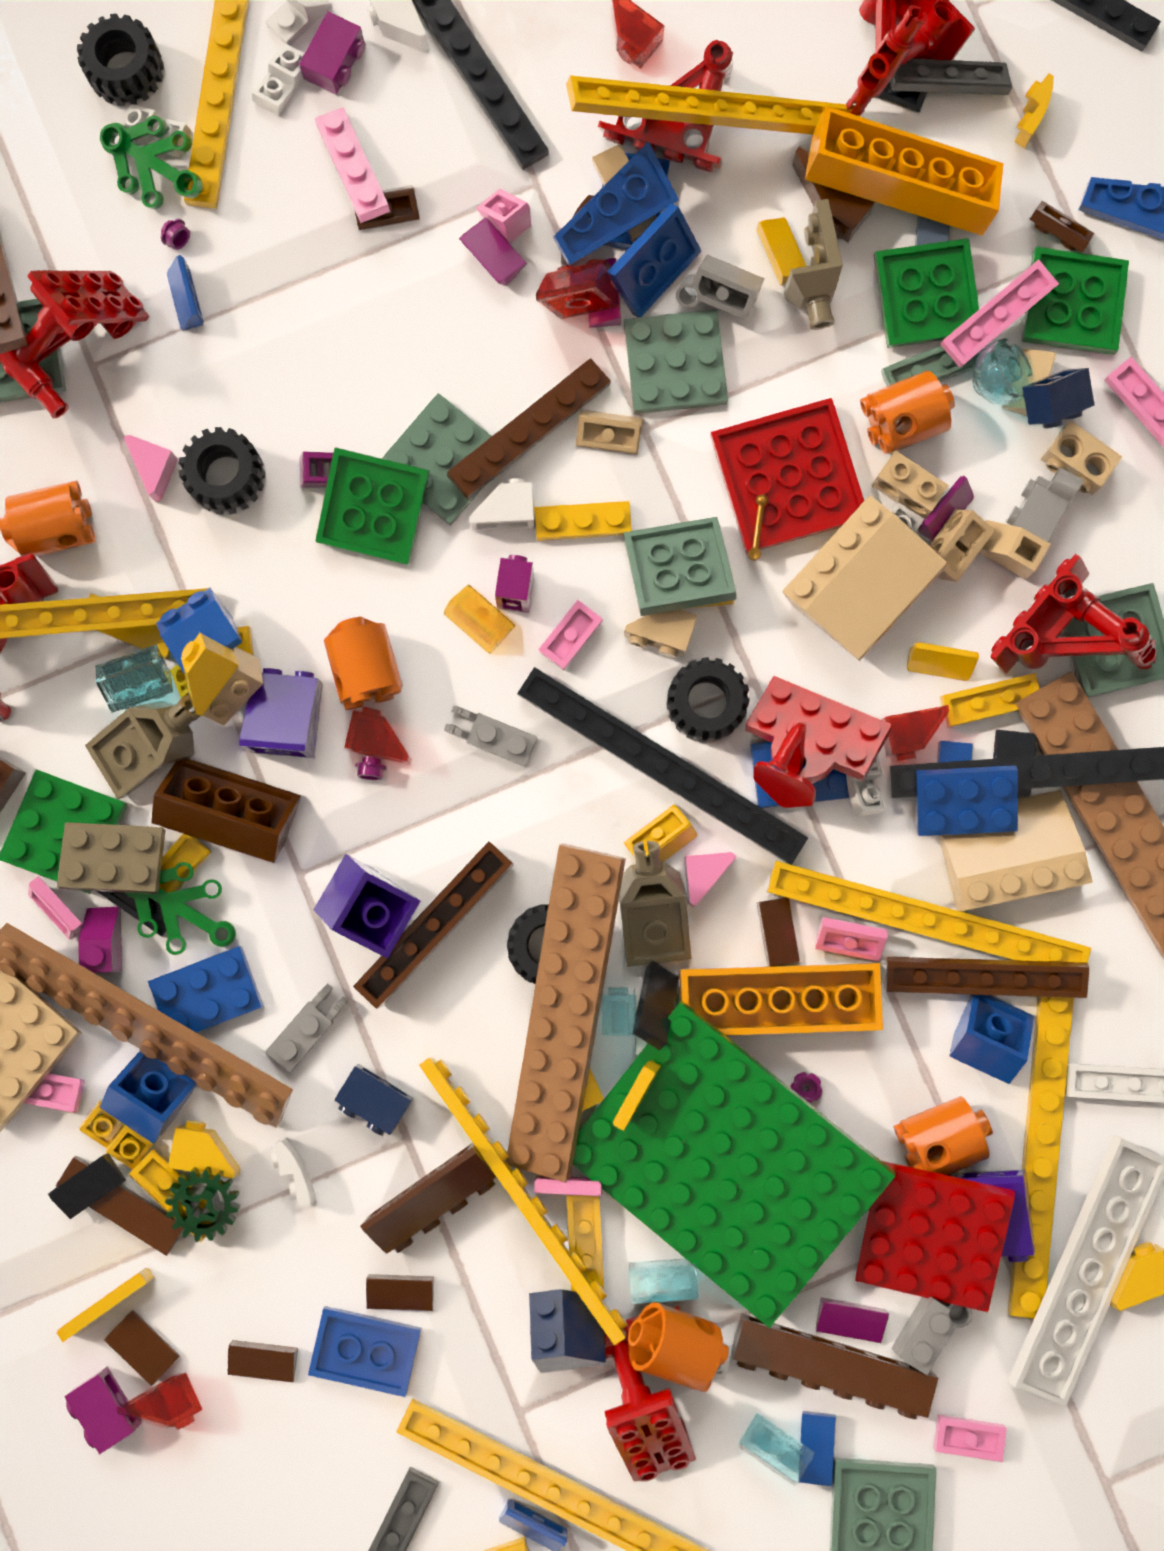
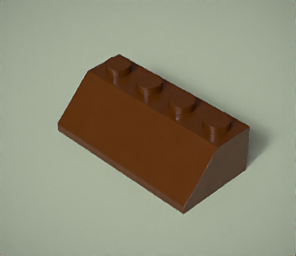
M187 758L174 763L154 793L151 823L275 863L286 843L301 795Z
M472 1142L369 1214L360 1227L385 1254H388L393 1249L398 1254L414 1242L411 1237L420 1230L427 1234L441 1223L439 1220L440 1216L448 1211L454 1215L468 1204L466 1198L477 1191L480 1196L496 1184L493 1179L496 1178V1175Z

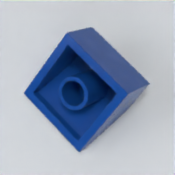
M211 587L204 592L194 593L187 603L178 609H171L165 612L160 620L156 622L161 638L183 673L182 652L185 646L190 641H194L199 633L230 649L242 643L232 615Z
M971 994L953 1034L949 1057L1010 1084L1028 1061L1034 1015L991 995Z
M139 1051L109 1084L100 1108L155 1144L172 1124L197 1084L195 1080L185 1074L178 1075L172 1072L166 1063L156 1058H148Z

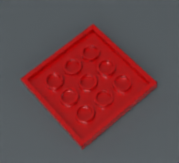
M832 397L710 432L712 445L746 554H748L753 545L758 511L756 498L760 494L766 495L769 501L764 507L758 548L760 550L840 528L864 502Z
M882 1161L896 1172V1176L868 1210L855 1281L924 1298L932 1296L941 1302L989 1312L1015 1199V1190Z

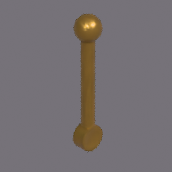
M760 494L756 498L758 505L753 545L748 552V558L752 561L758 560L761 556V551L758 548L764 507L769 502L768 497L764 494Z

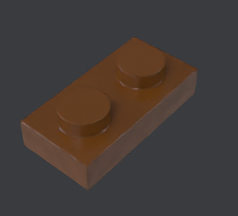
M1043 200L1029 219L1034 222V227L1044 234H1053L1061 239L1060 242L1064 247L1071 251L1078 250L1083 253L1095 234Z

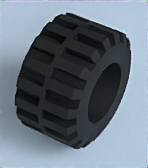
M114 13L110 14L109 19H105L104 15L97 18L99 22L95 25L91 22L87 26L89 31L87 33L82 32L79 37L82 44H77L78 64L91 88L99 97L103 96L105 102L112 104L115 100L118 106H125V102H129L130 105H137V100L141 98L143 101L149 99L148 93L150 91L153 93L157 91L158 86L156 82H162L163 74L161 70H164L161 53L151 32L137 18L133 21L130 15L124 14L122 18H119L118 14ZM122 52L135 53L134 58L128 65L118 69L107 68L109 61L115 55Z
M215 427V432L213 433L208 428L202 430L203 436L197 438L194 435L190 438L193 444L190 447L185 444L182 451L186 456L179 457L178 464L182 470L178 471L179 477L184 482L182 483L184 488L198 504L209 512L212 509L216 514L223 515L224 510H227L231 515L237 513V507H241L244 511L249 508L246 503L250 499L255 503L259 498L256 491H263L264 488L261 480L265 479L266 476L265 470L262 467L264 463L247 437L242 433L238 435L234 429L228 428L227 432H225L222 427ZM223 457H231L239 461L238 472L229 483L219 486L207 483V471L214 461Z
M704 657L701 661L696 662V660L689 662L686 667H682L676 676L673 677L667 693L666 706L669 710L671 722L675 723L676 729L680 733L684 732L687 734V738L691 740L696 738L699 739V742L705 743L707 740L719 741L721 738L732 734L745 718L750 701L747 694L749 688L743 682L744 676L741 672L737 673L734 670L735 666L731 663L726 665L722 663V659L716 658L713 661L709 660V657ZM700 683H711L718 686L726 697L725 710L714 718H705L696 714L688 701L689 693L694 686Z
M541 904L527 909L517 917L508 933L507 950L509 961L518 975L533 984H536L539 962L530 954L529 940L535 930L545 926L549 904Z

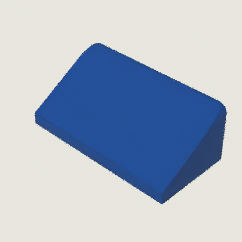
M181 255L176 256L167 270V279L181 330H188L203 326L204 320L190 267L184 257Z
M511 1498L507 1500L498 1522L552 1551H559L566 1545L567 1528Z

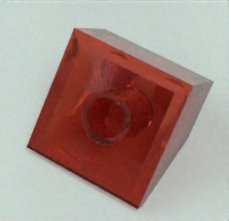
M591 259L585 265L576 267L570 265L557 268V271L546 273L536 292V301L561 320L619 307L618 290L607 273L612 266L603 259Z

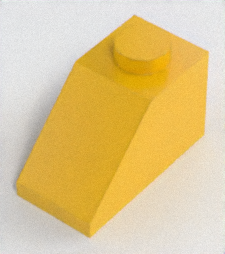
M199 633L194 641H190L185 646L181 660L194 710L197 715L202 717L239 664L233 650Z
M187 1120L186 1125L182 1124L175 1128L168 1168L191 1171L193 1167H197L199 1172L203 1173L207 1166H211L212 1175H216L220 1170L224 1171L223 1177L234 1179L240 1175L241 1167L217 1132L206 1128V1123Z
M1152 1242L1142 1243L1134 1247V1252H1132L1110 1303V1306L1118 1311L1164 1295L1163 1247Z

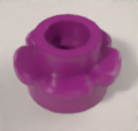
M182 219L169 220L161 228V242L175 250L181 249L190 239V230L185 226V222Z
M362 757V762L355 763L357 777L361 779L382 780L383 771L387 770V767L381 764V759L376 757Z
M798 1073L794 1077V1082L790 1085L791 1089L810 1104L813 1101H817L822 1095L821 1080L813 1073ZM805 1085L809 1086L808 1091L803 1090Z

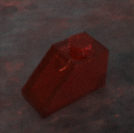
M611 0L616 51L623 61L628 64L633 63L641 69L663 42L665 25L631 0Z
M945 705L882 718L881 720L892 724L891 732L884 743L886 757H896L897 762L915 759V753L925 749L949 713V706Z
M363 707L362 712L353 710L344 745L347 751L411 765V756L388 720L381 716L382 711L369 707Z
M186 1372L174 1374L116 1408L119 1415L162 1428L175 1426L176 1430H180L194 1422L193 1415L203 1410Z

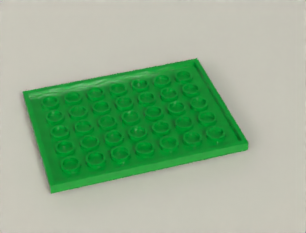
M681 1001L668 1017L671 1023L667 1044L661 1050H658L647 1043L579 1130L573 1165L592 1181H600L601 1189L770 1329L894 1179L896 1172L685 1002ZM652 1060L661 1065L631 1122L623 1131L614 1126L613 1121L642 1068L648 1061Z

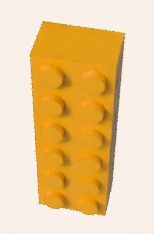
M825 106L812 133L805 180L983 236L999 211L1004 163Z
M880 963L679 969L680 1002H685L724 1035L883 1030Z

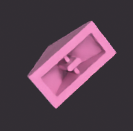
M502 189L496 191L477 207L483 218L486 217L509 243L531 227V213L528 203Z
M132 435L123 437L148 495L155 502L162 500L178 458L171 450Z
M733 852L684 857L688 903L692 907L698 904L737 857Z

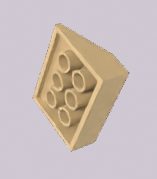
M870 495L784 588L782 593L794 608L858 661H861L943 572L948 563L893 512Z
M1061 790L1018 799V831L939 835L957 911L971 910L1093 883L1084 846Z

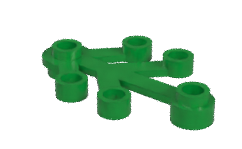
M152 115L145 122L128 128L120 123H111L104 126L99 136L100 143L107 153L113 155L118 174L117 186L120 191L134 194L139 189L138 179L130 174L126 155L128 154L135 158L143 191L141 199L146 207L157 210L164 202L162 193L155 188L151 169L172 181L176 192L186 198H195L201 193L203 187L202 180L196 173L189 170L179 171L157 157L174 150L181 153L189 151L192 146V140L188 134L182 131H175L170 137L140 147L132 141L149 134L157 138L165 135L167 124L163 119ZM158 122V129L156 131H153L154 124ZM119 135L118 143L115 145V138ZM183 137L184 142L182 146L178 147V140ZM130 179L131 185L126 189L125 183ZM191 181H194L193 188L189 191L188 185ZM155 194V201L150 204V197Z
M181 862L174 868L162 870L160 884L176 879L181 882L191 880L194 876L193 866L189 863ZM181 866H187L190 869V874L187 878L179 877L178 869ZM210 879L205 881L203 885L169 893L159 888V894L125 893L127 896L135 899L140 920L137 931L144 938L155 936L159 929L158 923L152 919L149 898L160 904L168 936L166 949L172 955L183 953L187 947L186 940L181 936L177 915L207 932L211 942L218 947L229 946L236 938V929L230 922L219 921L216 923L184 903L205 897L208 899L219 897L222 893V885L217 880ZM209 883H215L218 886V892L213 896L208 895L206 892V886ZM147 921L154 925V930L151 934H145L142 930V925ZM219 928H225L228 931L226 940H219L216 937V931ZM173 939H179L182 942L181 950L173 951L171 949L170 943Z

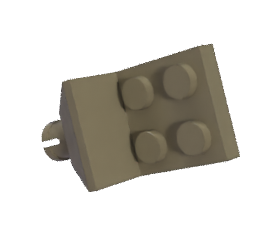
M828 199L815 201L812 214L808 215V226L804 228L806 245L811 246L813 251L811 265L791 269L784 290L785 300L798 309L806 308L810 329L812 330L830 327L835 322L830 303L843 267Z
M183 696L175 705L165 701H157L130 707L85 744L86 749L117 799L127 797L166 764L191 758L195 754L193 731L189 724L201 716L197 715L195 710L189 712L193 708L189 696Z
M647 841V856L643 842L633 846L636 864L630 865L623 873L619 903L627 967L647 965L652 960L656 963L692 959L686 894L681 875L678 870L664 861H660L659 844L654 841Z

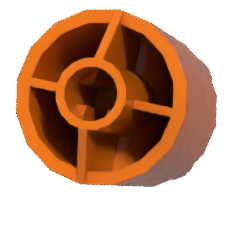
M924 371L868 393L866 397L860 399V406L863 414L868 417L871 427L867 428L870 442L873 446L879 444L884 454H892L895 450H902L949 431L952 422L950 410L955 407V401L952 391L947 384L941 385L931 371Z
M75 480L7 496L5 499L6 514L3 518H0V530L5 542L21 556L33 554L35 557L96 543L94 529L87 521V518L92 517L91 506L87 498L82 499L83 496L79 482Z
M362 616L353 617L339 622L323 639L341 704H344L345 710L364 706L363 702L370 699H375V703H383L394 699V695L402 692L401 688L403 685L386 624L376 623Z
M962 1096L905 1118L899 1124L893 1126L900 1144H904L909 1154L905 1155L908 1167L950 1175L989 1159L990 1156L985 1137L993 1134L990 1122L982 1109L973 1112L968 1102Z
M652 1302L646 1306L632 1323L628 1334L630 1363L635 1370L701 1392L709 1390L719 1365H723L728 1357V1346L723 1344L721 1328L716 1323L661 1303Z

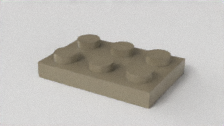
M65 823L57 888L61 890L159 894L166 830L163 827Z

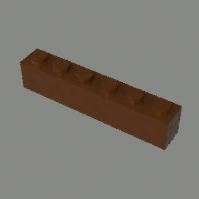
M488 841L402 933L388 959L381 956L352 987L376 1009L381 1008L514 866L513 862Z
M743 1313L740 1315L732 1344V1358L737 1361L736 1365L751 1371H756V1367L769 1370L768 1374L770 1376L785 1381L788 1380V1377H793L801 1380V1385L813 1390H820L821 1386L833 1389L834 1395L847 1400H852L853 1396L866 1399L865 1404L876 1409L884 1410L885 1405L898 1409V1414L910 1419H917L918 1415L928 1418L939 1379L932 1370H930L928 1375H925L906 1362L774 1323L769 1329L756 1317Z

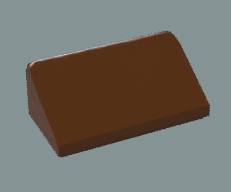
M414 185L382 190L389 206L390 212L360 223L355 212L358 230L420 220Z
M780 898L756 902L767 966L799 962L789 899Z
M368 1274L366 1277V1309L433 1311L434 1276Z
M134 1310L104 1339L151 1386L180 1356Z
M232 1340L228 1345L227 1375L294 1382L298 1347Z

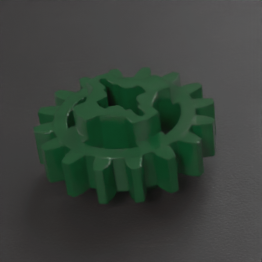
M207 1166L203 1173L200 1174L198 1168L193 1167L190 1171V1177L183 1172L177 1178L180 1184L173 1183L169 1188V1191L174 1195H169L165 1200V1204L173 1207L168 1210L166 1217L176 1218L172 1228L183 1227V1238H186L191 1232L194 1233L195 1242H199L203 1234H206L208 1240L212 1241L216 1236V1231L223 1236L228 1230L226 1224L233 1225L236 1217L232 1213L238 1212L241 1204L233 1202V1200L240 1193L237 1190H230V1186L234 1182L233 1179L225 1182L222 1180L224 1171L220 1170L216 1175H212L211 1166ZM198 1183L207 1184L206 1186L199 1188L193 1186L194 1184ZM218 1191L222 1195L224 1202L220 1201ZM201 1199L207 1201L205 1209L199 1206ZM182 1206L185 1207L186 1212H187V1216H186V1214L184 1213ZM207 1220L213 1222L210 1224H199V1222Z

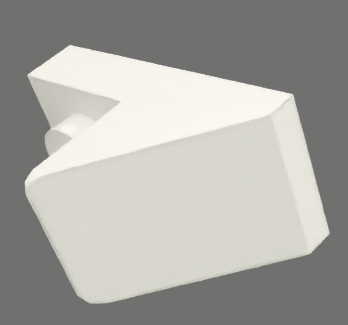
M286 0L265 20L267 28L280 41L291 46L332 7V4L329 0Z

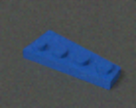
M649 141L553 236L568 266L664 210L670 203L674 204L679 201Z
M1091 177L1089 179L1078 211L1164 240V187H1161V184L1148 183L1147 185L1132 184V181L1099 177Z

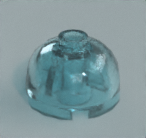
M1003 338L988 345L980 352L973 365L972 383L977 394L992 404L1006 406L1024 399L1022 387L1028 385L1027 377L1033 375L1028 359L1017 344L1009 346L1005 343L1009 339Z

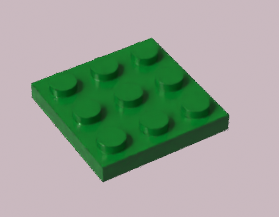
M969 238L875 251L873 256L887 348L944 340L979 310Z
M1035 247L1032 253L1031 265L1039 259L1059 284L1025 313L1021 342L1115 355L1119 350L1129 260Z
M334 447L315 542L406 565L410 564L430 470Z
M36 769L0 851V861L57 882L65 823L120 825L128 804ZM82 891V892L91 894L92 891Z

